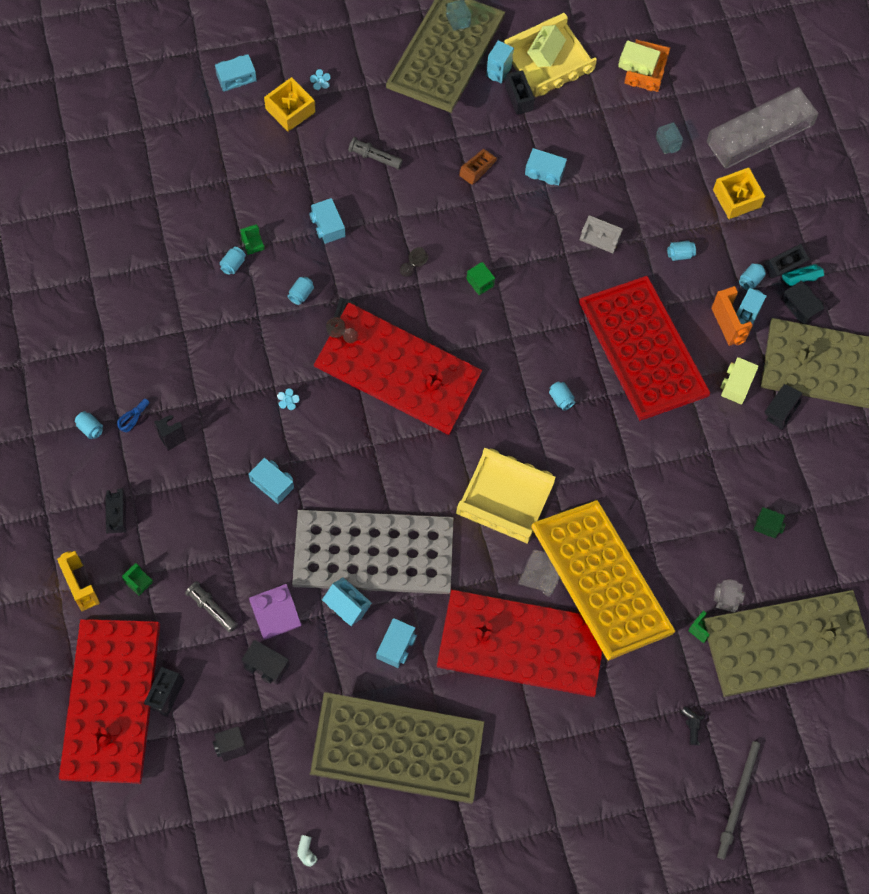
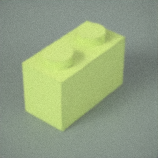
M556 25L542 26L527 53L538 67L552 66L566 39Z
M627 40L618 67L626 71L652 77L658 63L660 51Z
M738 357L735 363L731 362L727 371L730 376L728 379L724 378L720 387L723 389L721 396L742 404L758 365Z

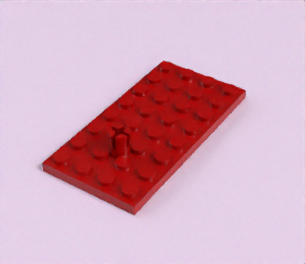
M648 276L579 299V303L639 421L710 397L707 385Z
M351 303L347 304L314 363V367L447 435L450 434L482 372L481 369Z
M451 590L437 668L595 697L602 650L581 614Z
M80 619L59 780L142 784L150 707L145 705L144 702L154 682L160 631L159 622Z

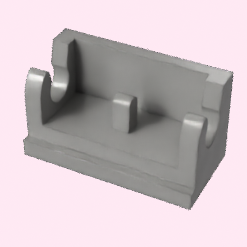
M589 215L583 227L580 240L614 253L621 237L622 228Z

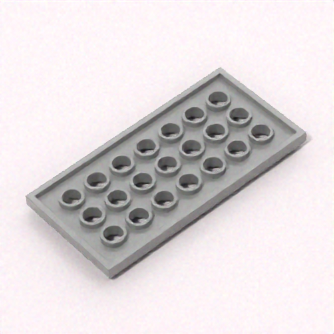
M298 510L292 585L293 587L329 589L334 582L344 577L357 590L450 594L453 517ZM315 526L322 529L318 535L311 533V529ZM334 527L341 529V533L337 536L330 533V530ZM357 528L361 533L359 536L353 537L350 535V530ZM372 529H377L380 531V535L373 538L369 535V532ZM397 530L400 535L398 538L393 539L389 536V532ZM411 531H416L419 537L417 539H410L408 534ZM430 532H436L439 537L436 540H430L427 535ZM312 545H318L321 548L318 553H311L309 549ZM338 546L340 548L339 553L331 554L329 552L330 547ZM351 547H357L360 550L357 555H351L348 551ZM370 548H377L379 554L371 556L368 550ZM394 548L398 550L399 554L396 557H390L388 551ZM414 549L418 552V556L410 558L407 552ZM434 550L438 556L435 559H430L427 557V552ZM310 564H317L319 566L318 571L310 572L308 570ZM335 564L339 567V570L336 573H330L328 567ZM355 565L359 570L355 574H350L347 571L348 567ZM370 566H375L378 572L375 575H370L367 569ZM394 567L398 570V573L390 576L386 571L388 568ZM409 568H414L418 573L416 576L410 577L406 574V571ZM434 569L437 575L430 578L426 575V571Z

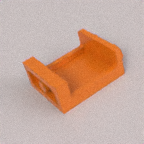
M636 40L635 43L660 51L658 63L652 77L627 71L624 84L658 92L670 48Z
M735 286L718 291L712 305L713 313L729 346L743 344L753 326L752 322L741 324L733 308V303L738 294Z

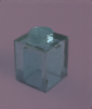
M459 0L447 3L446 17L453 31L470 27L471 13L465 1Z
M674 122L658 128L655 138L664 154L675 153L681 149L683 138Z

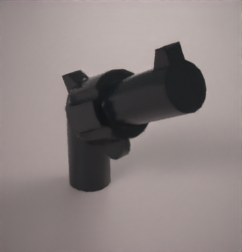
M685 706L681 713L690 718L686 720V724L690 729L689 745L700 746L698 731L701 730V720H703L704 716H698Z

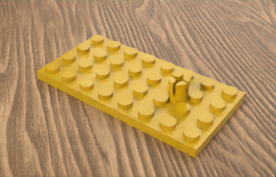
M598 500L532 524L531 527L608 661L674 634L675 630Z

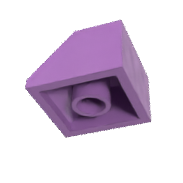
M287 584L249 598L264 640L301 627Z

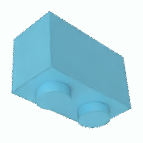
M498 40L488 55L486 76L491 80L503 82L506 74L512 68L513 47Z
M249 55L238 56L235 59L222 61L215 65L216 75L223 92L257 81L256 72Z
M533 148L526 165L525 175L532 179H539L548 184L559 186L567 159Z
M332 198L311 205L312 212L309 213L311 221L316 223L318 237L323 238L325 244L345 237V227Z
M749 288L737 312V317L741 324L754 323L766 298V295L761 291Z
M263 458L249 473L250 481L277 504L294 489L293 478L286 472L282 473L278 465L272 460L268 461L266 458Z
M344 577L334 582L322 599L330 609L334 610L350 626L361 620L372 604Z
M393 618L376 653V658L399 668L400 664H404L409 653L406 651L409 645L413 646L416 640L415 627Z

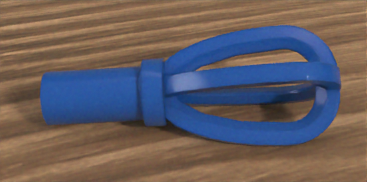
M144 398L137 407L123 414L117 421L119 430L129 432L135 426L141 412L150 402ZM131 416H133V418L129 421V423H128L127 425H125L124 427H122V425H123Z

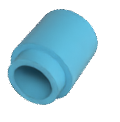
M690 241L673 242L668 247L667 253L673 261L691 259V257L696 255V247L694 242Z
M238 247L230 249L220 261L221 270L228 275L235 274L245 261L246 254Z
M751 264L740 276L739 284L747 291L749 288L754 289L766 276L764 267L760 264Z
M299 277L289 290L288 298L297 305L305 302L314 289L313 282L307 277Z
M556 382L550 387L549 394L563 411L575 404V397L565 382Z
M83 411L75 418L76 426L89 439H96L102 434L103 425L91 413Z

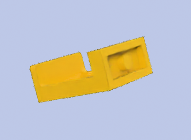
M68 551L63 553L61 557L57 558V561L80 610L85 611L100 604L92 586L80 589L73 574L74 570L83 566L77 552Z

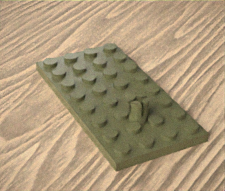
M435 0L388 79L386 88L452 113L504 19L505 12L474 0Z
M771 318L761 387L779 391L786 384L802 392V396L869 408V337Z
M853 590L704 618L702 621L704 629L710 634L707 639L724 697L869 668V639Z
M324 692L310 775L472 804L484 722Z

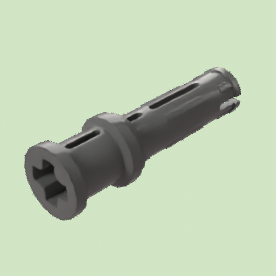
M353 137L349 145L348 152L358 153L363 158L370 157L398 170L402 165L403 159L376 149L369 142L359 141L357 137Z
M198 581L194 582L187 589L185 594L191 596L197 602L199 608H204L227 632L230 633L237 627L238 623L212 600V594L207 593ZM214 610H216L225 619V621Z

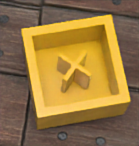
M292 77L264 97L265 109L288 132L315 113V100Z
M749 167L718 178L713 188L728 219L761 208L765 199V195Z

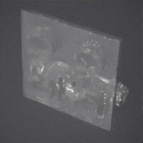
M533 549L518 584L541 590L544 595L550 597L554 593L560 576L545 552Z

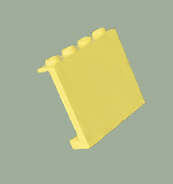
M565 13L504 40L505 44L514 48L512 64L517 71H524L534 97L545 95L550 90L560 88L565 83L575 81L580 76L589 74L595 69L597 59H591L567 25L568 17ZM556 25L566 41L552 66L538 67L527 52L542 26Z
M484 448L483 455L462 501L457 506L456 514L528 544L533 533L531 526L534 522L538 521L556 477L548 471L535 469L531 464L520 463L512 456H503L495 449Z

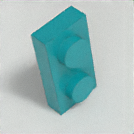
M813 264L782 274V279L791 286L801 280L803 282L815 281L818 277L824 276V269Z

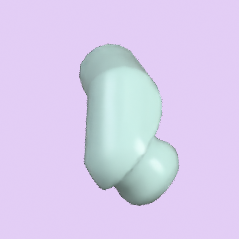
M302 835L297 855L304 865L313 866L317 862V857L309 849L311 837Z

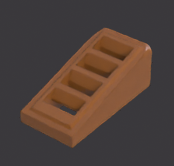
M482 149L461 166L459 175L473 185L497 161V158L485 149Z

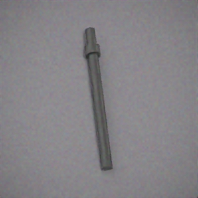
M755 741L752 742L725 832H722L720 838L721 845L717 857L725 860L729 845H732L735 825L761 745Z

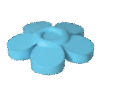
M316 70L317 76L311 75L310 81L314 83V89L319 90L321 86L327 89L329 83L326 81L330 80V75L328 73L323 75L322 70Z
M288 388L285 393L280 392L278 394V399L281 400L279 402L281 408L284 409L287 406L289 410L295 409V403L299 401V396L293 395V389Z

